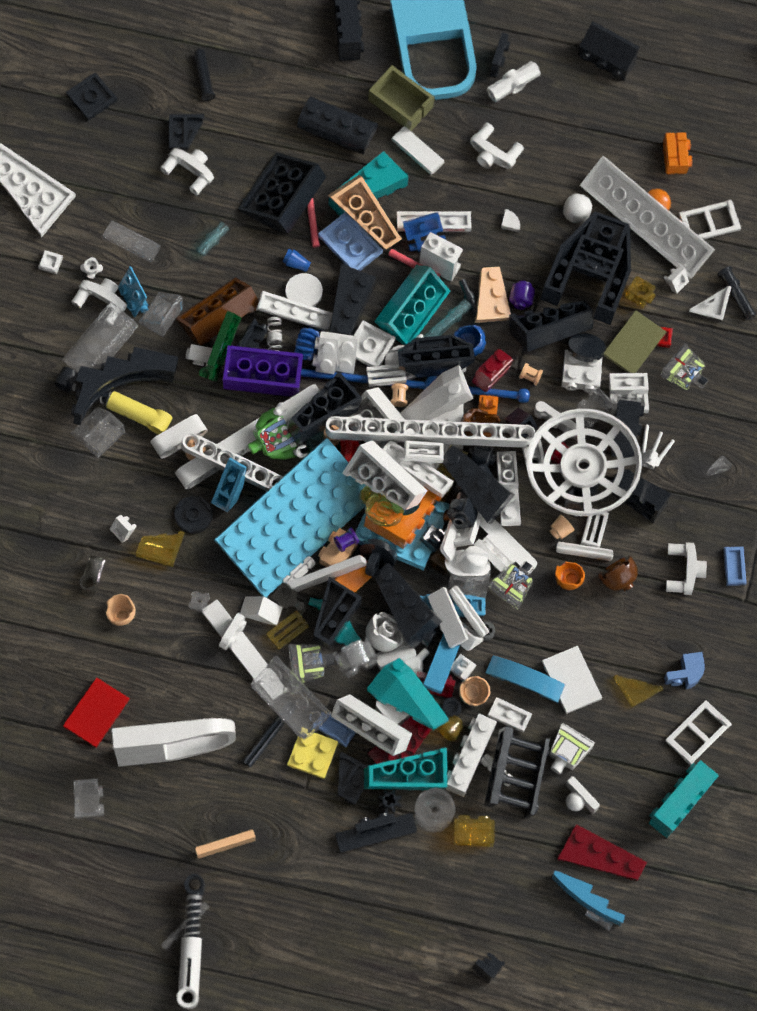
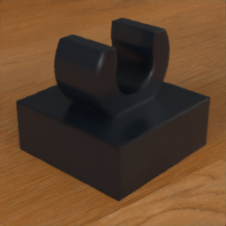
M432 524L428 526L419 540L430 551L435 552L442 544L445 532L440 528L437 529Z

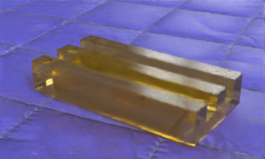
M296 610L266 633V636L270 638L271 642L279 650L308 628L309 624ZM296 617L298 618L296 622H294L292 625L286 628L279 635H277L276 637L273 636L276 632H278L280 629L286 626L293 619H295ZM299 624H303L290 635H288L285 639H283L281 642H278L282 637L288 634Z

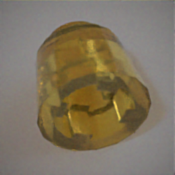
M365 486L358 494L360 502L367 506H374L375 503L378 504L381 500V493H375L371 490L372 488Z
M457 716L448 717V722L438 727V731L443 737L454 742L463 728V722Z

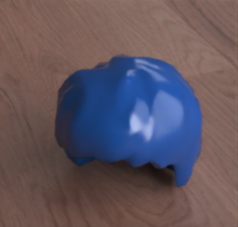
M463 326L454 333V336L473 344L474 357L483 352L486 341L485 333L480 326Z

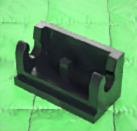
M487 952L486 955L491 960L488 958H484V961L478 959L472 969L489 984L503 969L505 962L503 960L500 961L492 953Z

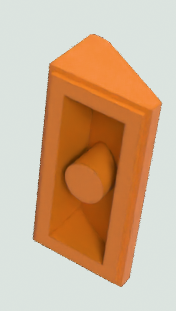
M365 566L338 576L334 580L351 591L356 592L372 576L365 574Z

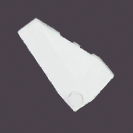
M457 365L438 376L400 413L405 420L429 421L472 400L473 396L461 367Z

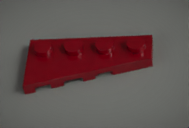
M577 824L558 858L559 861L593 868L597 871L612 873V875L638 881L647 864L646 861Z

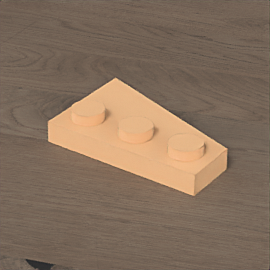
M500 267L482 268L479 277V296L476 306L477 315L475 323L507 321L511 313Z

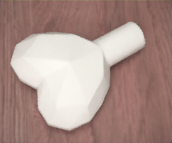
M424 648L417 656L403 662L417 675V671H423L422 661L430 653Z

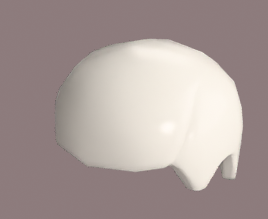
M582 194L569 196L563 209L566 219L572 223L585 222L592 210L590 199Z

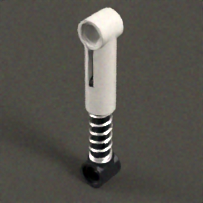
M198 874L187 876L184 882L188 905H186L187 912L185 913L187 915L185 920L186 927L184 928L186 933L184 934L185 937L181 938L177 1001L185 1009L196 1007L199 1001L202 939L198 938L200 933L198 926H200L199 919H201L199 917V912H201L200 905L202 904L200 901L206 885L203 878ZM194 880L200 882V887L197 890L190 889V883ZM191 967L190 987H187L188 970ZM192 993L193 1001L188 1004L184 1003V994Z

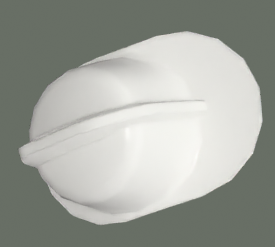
M470 546L465 550L455 551L452 561H448L445 558V566L450 573L456 576H483L490 570L489 554L481 547Z

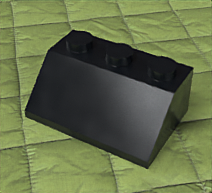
M592 21L580 45L578 55L583 60L594 63L598 68L612 73L614 77L625 80L636 63L640 47Z

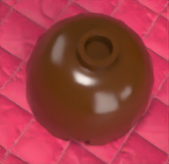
M629 555L628 560H625L623 557L605 568L608 572L604 575L602 572L598 575L602 583L610 590L619 591L623 589L625 592L634 586L633 582L637 578L638 568L633 558Z

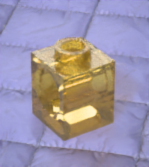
M636 275L627 289L625 297L644 308L647 303L651 304L654 300L656 286ZM638 291H644L646 294L641 295Z

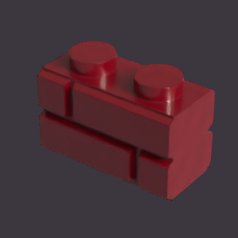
M498 349L477 369L472 380L473 384L484 392H488L508 372L513 359L504 351Z

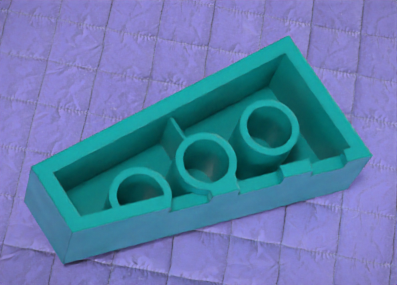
M701 760L697 765L692 763L686 771L688 773L686 778L683 779L681 777L674 785L676 790L672 794L668 792L662 800L664 804L660 809L656 807L649 815L652 818L649 824L666 838L671 835L719 776Z

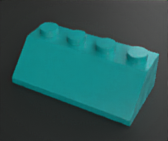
M416 265L376 318L375 322L384 332L396 337L398 342L406 345L420 334L450 293V290L430 266Z

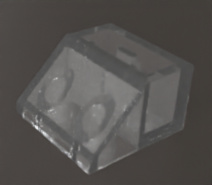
M97 407L71 434L99 458L125 433L124 424L113 414Z

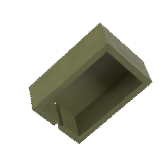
M391 66L369 90L368 101L403 127L405 126L412 131L421 121V117L424 118L433 108L435 97L394 66Z

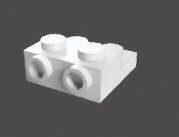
M321 331L320 338L316 337L315 349H318V355H314L313 366H316V372L334 374L337 371L354 374L359 337Z
M565 350L561 387L567 390L581 389L588 393L598 392L601 383L602 358L598 361L594 359L593 362H583L575 359L571 352Z

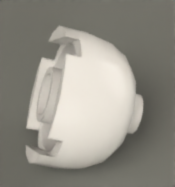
M381 612L379 615L375 614L367 624L365 633L368 642L373 648L382 652L394 650L405 639L395 618L390 614Z

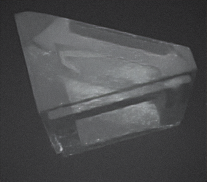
M720 456L709 467L707 475L727 472L732 467V464L724 456Z

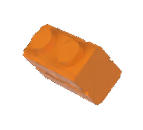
M686 133L664 134L663 150L666 174H686L689 167H692V156L688 155L691 142L690 139H687Z

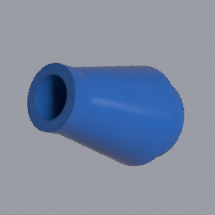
M289 249L283 259V263L286 266L307 272L311 264L310 261L296 250L292 251Z

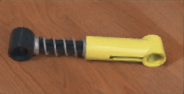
M64 366L54 385L68 393L75 391L76 384L73 383V378L76 371ZM116 391L112 394L107 392L98 399L101 404H106L107 409L148 427L158 435L167 430L173 419L170 414L163 410L150 408Z

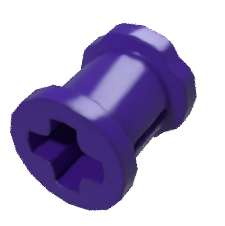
M350 528L343 535L335 536L334 542L337 548L344 552L345 548L352 544H358L359 539L355 531Z

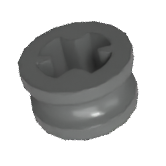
M483 622L492 633L489 632L487 636L485 635L482 638L484 641H489L494 637L495 627L490 622Z

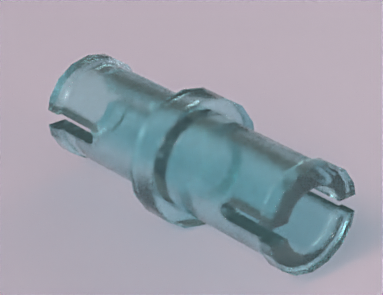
M220 222L211 233H208L206 235L207 238L196 248L199 253L202 251V256L205 257L214 245L217 246L220 243L219 240L229 231L227 225L223 226V222Z

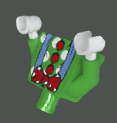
M279 402L276 409L272 408L261 414L255 425L256 429L253 430L256 440L248 444L252 454L262 450L264 455L270 456L272 459L282 460L297 456L303 458L308 454L300 452V449L306 447L305 445H300L295 449L297 445L291 434L287 431L288 427L283 418L288 409L284 411L279 409V407L283 406V402Z

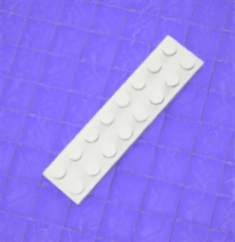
M604 156L600 158L580 184L582 188L621 221L629 223L630 228L672 264L677 268H684L690 279L693 278L715 250Z

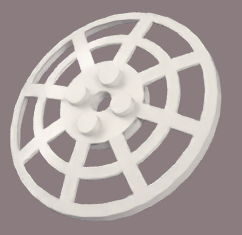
M575 409L557 414L540 426L535 433L533 442L529 444L526 468L533 489L545 503L566 514L593 516L611 511L629 498L640 479L642 455L636 437L622 421L603 411ZM584 417L600 419L613 425V428L607 435L597 430L584 429ZM576 418L577 429L565 432L557 438L548 432L556 424ZM619 431L630 442L635 456L623 459L620 448L613 440ZM585 435L597 437L602 441L598 446L586 443ZM577 436L578 444L568 449L561 444L564 440ZM543 437L551 444L545 454L544 464H532L534 450L538 441ZM608 445L615 452L617 460H606L603 451ZM555 449L563 455L561 464H549ZM581 462H587L589 467L581 469L578 465ZM636 464L634 479L626 492L618 487L623 477L624 466ZM618 467V473L613 483L604 478L607 469ZM533 471L545 473L549 485L554 490L548 497L538 487ZM550 472H562L565 481L558 487L552 479ZM598 483L607 489L598 495H590V487ZM572 485L582 488L583 497L570 495L566 491ZM612 492L621 497L617 502L608 507L592 511L591 502L603 499ZM562 496L571 501L583 502L584 511L566 509L555 504L554 501Z

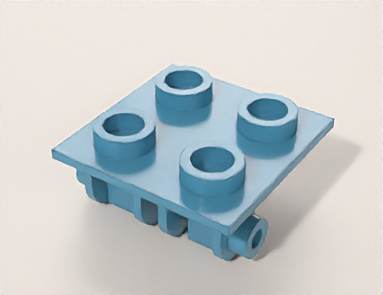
M130 266L119 284V292L124 297L129 311L136 317L139 311L144 313L148 310V303L146 302L147 296Z

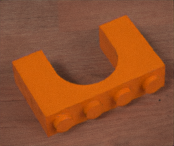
M425 488L427 492L418 504L419 508L409 515L394 514L375 503L365 518L364 527L404 549L407 543L411 544L413 542L416 530H421L426 521L424 520L427 515L430 516L434 511L435 502H440L442 498Z

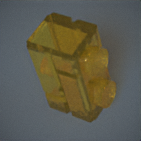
M467 815L458 816V819L455 818L453 823V845L493 847L495 820H490L488 816H479L478 819H470V816Z

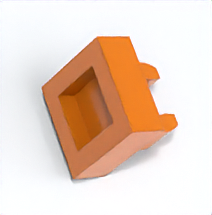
M480 395L478 409L488 412L485 416L497 415L498 397Z

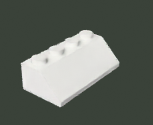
M379 387L366 390L361 396L362 401L359 410L348 416L352 417L361 414L363 418L404 419ZM388 428L387 431L395 433L396 429ZM411 428L406 430L409 434L415 433ZM385 441L378 444V446L383 449L388 442ZM395 442L396 444L405 449V442Z

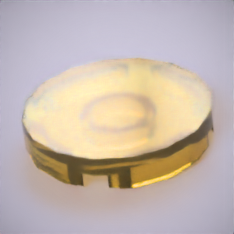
M374 494L366 502L365 514L374 524L390 527L401 521L404 509L386 499V496Z

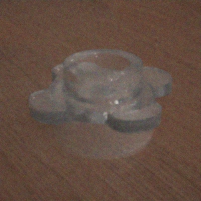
M198 591L192 592V600L189 602V607L197 611H206L210 595L208 593L201 594Z

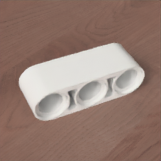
M195 414L151 440V444L160 458L163 459L182 449L181 440L186 434L194 433L202 437L208 430L199 416ZM186 439L185 444L187 445L191 439Z

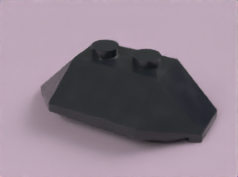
M454 335L414 338L397 351L399 369L416 377L440 376L443 372L457 365L463 370L475 362L473 344Z

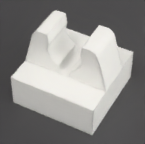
M682 267L671 269V275L669 277L664 276L666 284L675 293H678L689 282L685 269Z
M120 515L116 517L110 530L123 543L134 532L136 525H131L128 522L129 517Z
M460 654L453 663L450 672L464 681L476 668V664Z

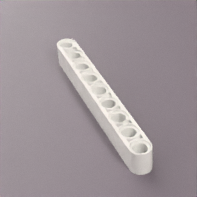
M316 384L304 389L285 401L282 407H279L282 411L288 409L283 416L287 427L291 418L306 403H309L317 392H320ZM258 419L217 445L240 456L245 455L250 451L248 444L256 440L253 430L256 429L255 425ZM209 449L204 454L210 456L212 455V450ZM225 455L220 456V461L223 464H227L229 458ZM196 457L181 466L175 472V475L185 489H190L221 469Z

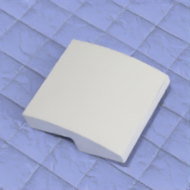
M610 373L611 414L616 413L617 396L640 398L641 405H644V413H648L649 388L647 373Z

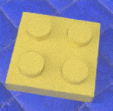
M301 728L287 766L325 779L338 741Z

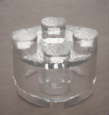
M368 637L365 638L364 643L362 640H358L341 648L342 652L340 654L337 651L333 653L343 676L346 675L347 678H351L357 675L361 668L368 670L376 666L378 657Z
M432 788L421 793L416 800L414 808L417 824L429 832H441L451 824L455 813L453 799L447 791L440 788ZM437 807L438 812L432 813L431 809Z

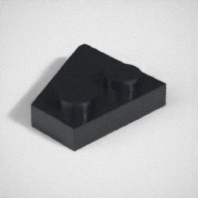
M169 114L170 151L174 148L182 151L190 148L205 120L204 114Z

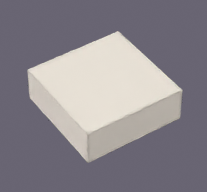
M45 250L38 267L41 270L57 274L63 257L62 255Z

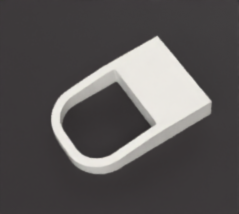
M201 719L112 728L113 746L118 766L175 761L219 750L236 740L235 723L227 719Z

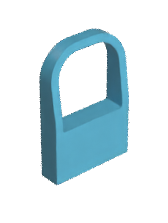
M391 0L390 11L403 74L417 83L412 76L407 45L462 38L469 72L467 78L456 86L436 89L422 88L435 97L434 100L457 97L466 93L475 80L476 61L464 0Z

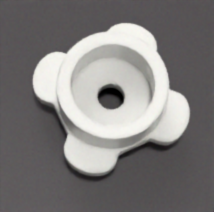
M93 257L86 260L80 267L81 271H84L90 279H93L98 272L103 271V266L99 265Z

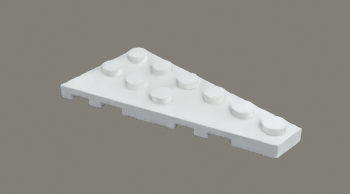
M0 143V183L42 237L75 198V193Z

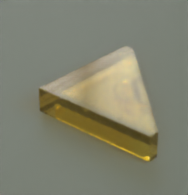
M618 675L613 677L632 708L663 691L662 686L659 687Z

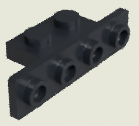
M387 812L377 815L376 819L363 818L358 820L355 828L336 833L339 850L343 853L416 833L417 828L412 813L395 817L394 814L389 815Z

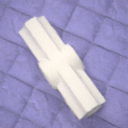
M531 61L517 70L512 69L501 80L489 86L487 92L492 101L497 102L510 93L515 94L521 91L525 84L540 76L537 64Z

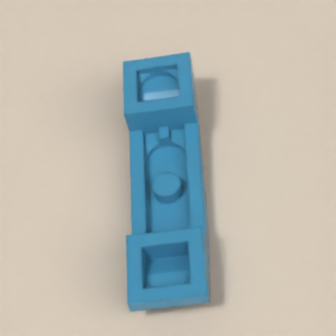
M494 655L486 670V674L531 690L557 703L565 687L564 683L550 676Z

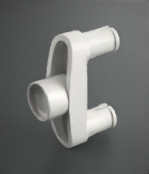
M485 123L480 131L475 133L470 139L472 146L480 153L477 157L478 163L485 168H490L493 163L506 169L512 168L516 158L523 151V146L515 142L510 150L504 153L486 141L494 131V128L491 124Z
M174 148L169 153L168 159L160 167L164 174L169 175L174 167L180 164L198 176L190 186V191L195 195H198L214 179L211 171L204 165L208 158L199 149H194L189 154Z
M104 278L101 285L83 280L79 285L77 294L71 301L73 305L81 308L87 297L93 295L111 305L109 312L103 319L110 326L114 325L119 315L127 308V305L115 294L119 286L107 278Z
M668 543V555L685 556L687 564L686 579L684 581L667 580L666 592L692 595L695 578H706L707 561H697L694 543Z

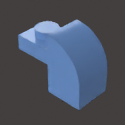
M702 652L683 654L680 659L682 670L667 672L664 676L665 685L679 686L685 682L686 689L694 687L701 679L705 669Z

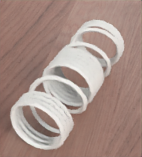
M279 317L268 318L267 323L269 325L267 327L270 325H281L282 319ZM270 320H279L278 322H270ZM269 330L270 332L267 333V344L281 343L282 331ZM269 345L270 348H272V347H273V348H281V347H282L281 345H274V346Z

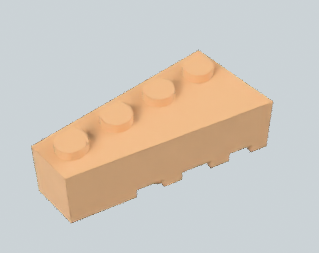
M356 176L328 195L383 248L387 249L401 240L398 232L362 176Z

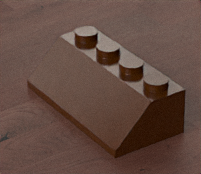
M234 278L178 316L176 320L192 341L201 346L210 342L211 338L219 333L227 311L243 317L256 310L259 300L250 285L238 278Z

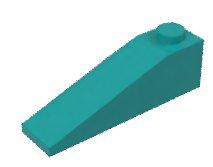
M400 658L385 665L367 688V691L384 705L388 703L396 707V711L411 715L413 720L433 730L448 722V717L414 671Z

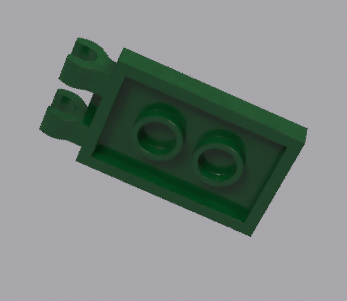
M227 311L208 359V365L200 370L199 376L207 378L210 373L208 379L214 382L218 380L219 371L222 369L226 359L228 345L231 346L242 317Z

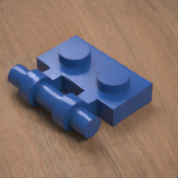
M438 212L403 221L407 240L415 239L416 243L409 245L411 252L415 250L421 251L425 240L421 241L420 237L429 235V233L437 235V232L443 231ZM445 235L439 236L446 240Z

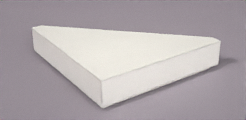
M731 286L724 288L689 309V312L723 320Z

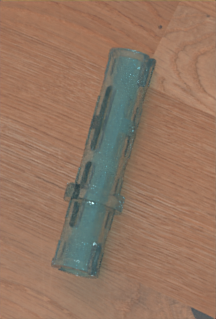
M463 299L455 308L450 309L448 314L423 337L441 336L472 308L469 302Z

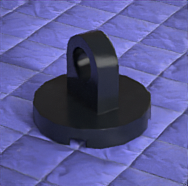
M368 539V541L362 542L359 553L368 561L365 570L366 575L374 577L378 568H383L387 563L391 566L395 565L398 556L394 549L392 551L389 548L390 545L379 539Z

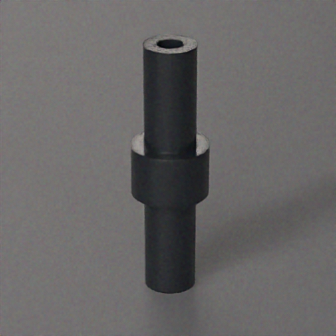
M463 279L459 281V284L464 293V300L469 304L473 315H477L476 297L474 292L470 290L466 280Z

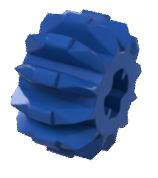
M311 328L301 329L296 340L295 353L303 354V360H312L317 352L315 341L316 337L320 338L318 331Z

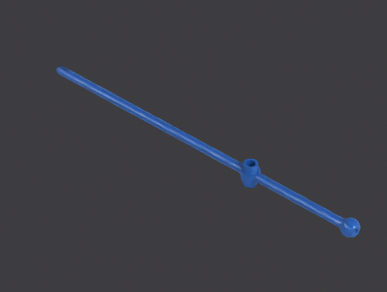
M302 369L301 376L331 380L337 374V372L329 374L308 369ZM341 373L347 381L368 383V378L365 375ZM429 376L425 382L407 380L406 383L402 384L407 385L408 388L425 390L437 376ZM382 377V378H372V380L387 379V378H383V377ZM468 386L471 394L512 398L517 399L520 403H527L529 401L530 392L525 388L519 391L490 389L488 392H484L479 387Z

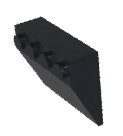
M276 152L238 210L273 230L289 234L326 179V175L318 163Z

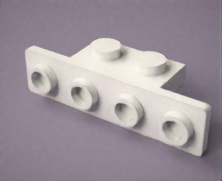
M463 492L458 493L457 499L466 497L463 494ZM479 512L475 525L471 528L457 530L452 521L449 520L440 546L441 553L448 561L453 560L457 547L474 544L482 519Z

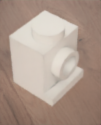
M191 344V347L187 349L186 359L193 360V364L204 366V363H206L207 366L213 348Z

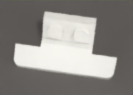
M482 517L480 526L488 535L483 540L478 539L474 546L481 547L485 552H488V560L500 572L504 573L510 565L516 562L522 567L527 561L532 565L531 569L527 572L530 574L536 568L537 561L496 520L492 524H488Z

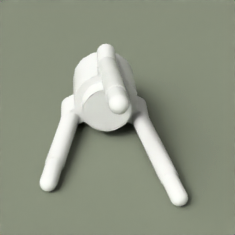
M646 424L641 450L642 466L654 469L655 466H659L660 461L675 441L672 439L659 457H657L656 449L663 434L659 432L652 450H647L646 452L649 425Z

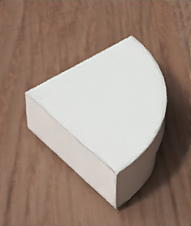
M506 209L501 228L519 232L520 222L518 217Z

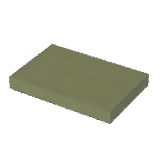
M635 311L606 349L604 356L627 373H636L666 334V331L638 311Z

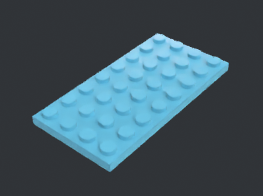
M325 438L214 539L265 598L283 582L287 575H291L290 572L300 563L303 564V560L307 556L311 557L323 546L333 531L337 532L339 528H342L370 502L374 494L367 485H361L353 477H347L342 474L348 462L328 438Z

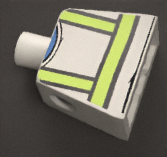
M562 723L549 754L555 760L550 767L551 770L557 774H561L565 766L573 770L591 751L595 743Z

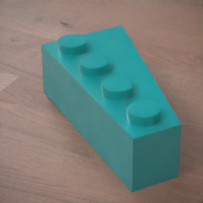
M383 151L344 183L346 184L360 175L375 198L378 199L386 194L394 193L399 188L408 186V175ZM329 197V206L339 216L345 213V211L342 208H340Z
M447 748L368 766L364 769V789L443 790L447 788Z

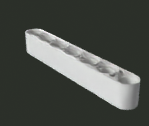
M194 433L186 434L181 440L183 451L223 471L226 464L220 461V456L222 455L244 464L247 467L244 481L265 491L272 487V481H279L283 477ZM189 438L194 440L195 446L188 447L185 444V440ZM209 447L212 450V455H205L203 448ZM256 472H261L264 475L263 481H258L255 478Z

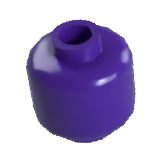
M518 281V283L512 285L509 297L510 303L518 310H524L532 306L535 289L527 281Z

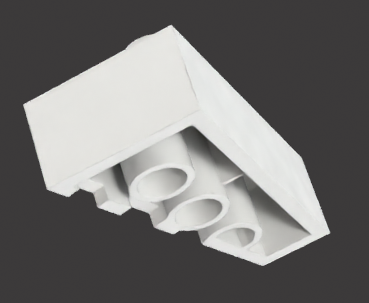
M373 440L359 446L342 473L347 477H353L361 485L365 484L372 488L371 490L375 493H381L386 496V499L405 510L418 505L427 492L417 480Z

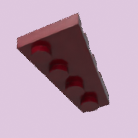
M411 716L400 725L412 733L406 751L392 756L380 747L375 746L367 755L375 764L413 756L432 729L413 720Z

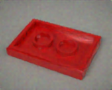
M96 678L63 727L97 748L130 698L99 678Z

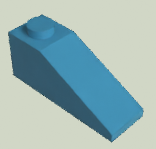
M232 458L228 459L212 499V504L228 512L237 503L244 485L246 466Z

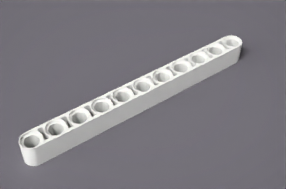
M334 416L327 420L325 427L327 437L341 440L419 441L454 445L525 448L529 447V444L533 442L535 437L533 427L517 424ZM331 425H336L339 429L334 431L331 430L329 427ZM356 426L358 430L353 432L349 430V427ZM375 427L377 431L370 432L368 428ZM394 428L396 429V432L390 433L387 431V429ZM411 428L414 429L416 433L409 434L406 430ZM431 429L435 434L429 435L425 431ZM451 430L454 435H446L445 431ZM470 431L472 432L473 436L468 437L464 434V432ZM489 432L492 437H485L483 433ZM509 433L511 437L505 438L502 434ZM521 434H528L530 438L524 439Z

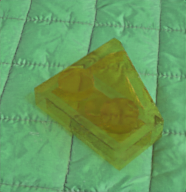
M180 531L174 535H167L165 533L157 536H142L136 557L173 567L184 538V532Z

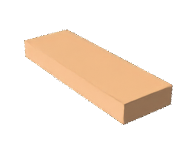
M249 830L196 847L197 857L199 859L256 841L253 830Z

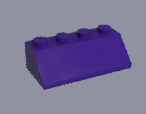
M228 345L223 389L293 397L299 393L303 354Z

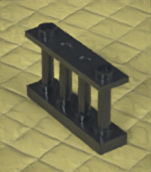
M505 726L499 730L484 806L493 807L503 802L526 809L524 817L529 818L534 816L539 808V802L537 801L546 757L550 753V739L545 738L539 741V744L515 738L512 735L513 728ZM515 745L537 752L535 763L510 756L508 753L509 747ZM511 764L532 770L531 782L506 775L504 772L506 765ZM507 783L528 789V800L525 801L502 794V784Z

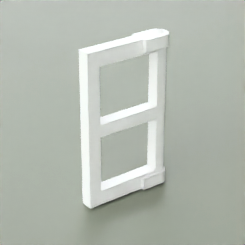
M732 200L678 213L680 221L688 227L689 224L686 217L704 213L710 232L699 234L698 236L702 239L741 230ZM727 207L733 226L716 230L709 211Z
M706 700L666 739V742L688 764L692 765L732 724ZM704 709L723 725L710 738L692 723ZM687 726L705 742L692 756L674 740Z

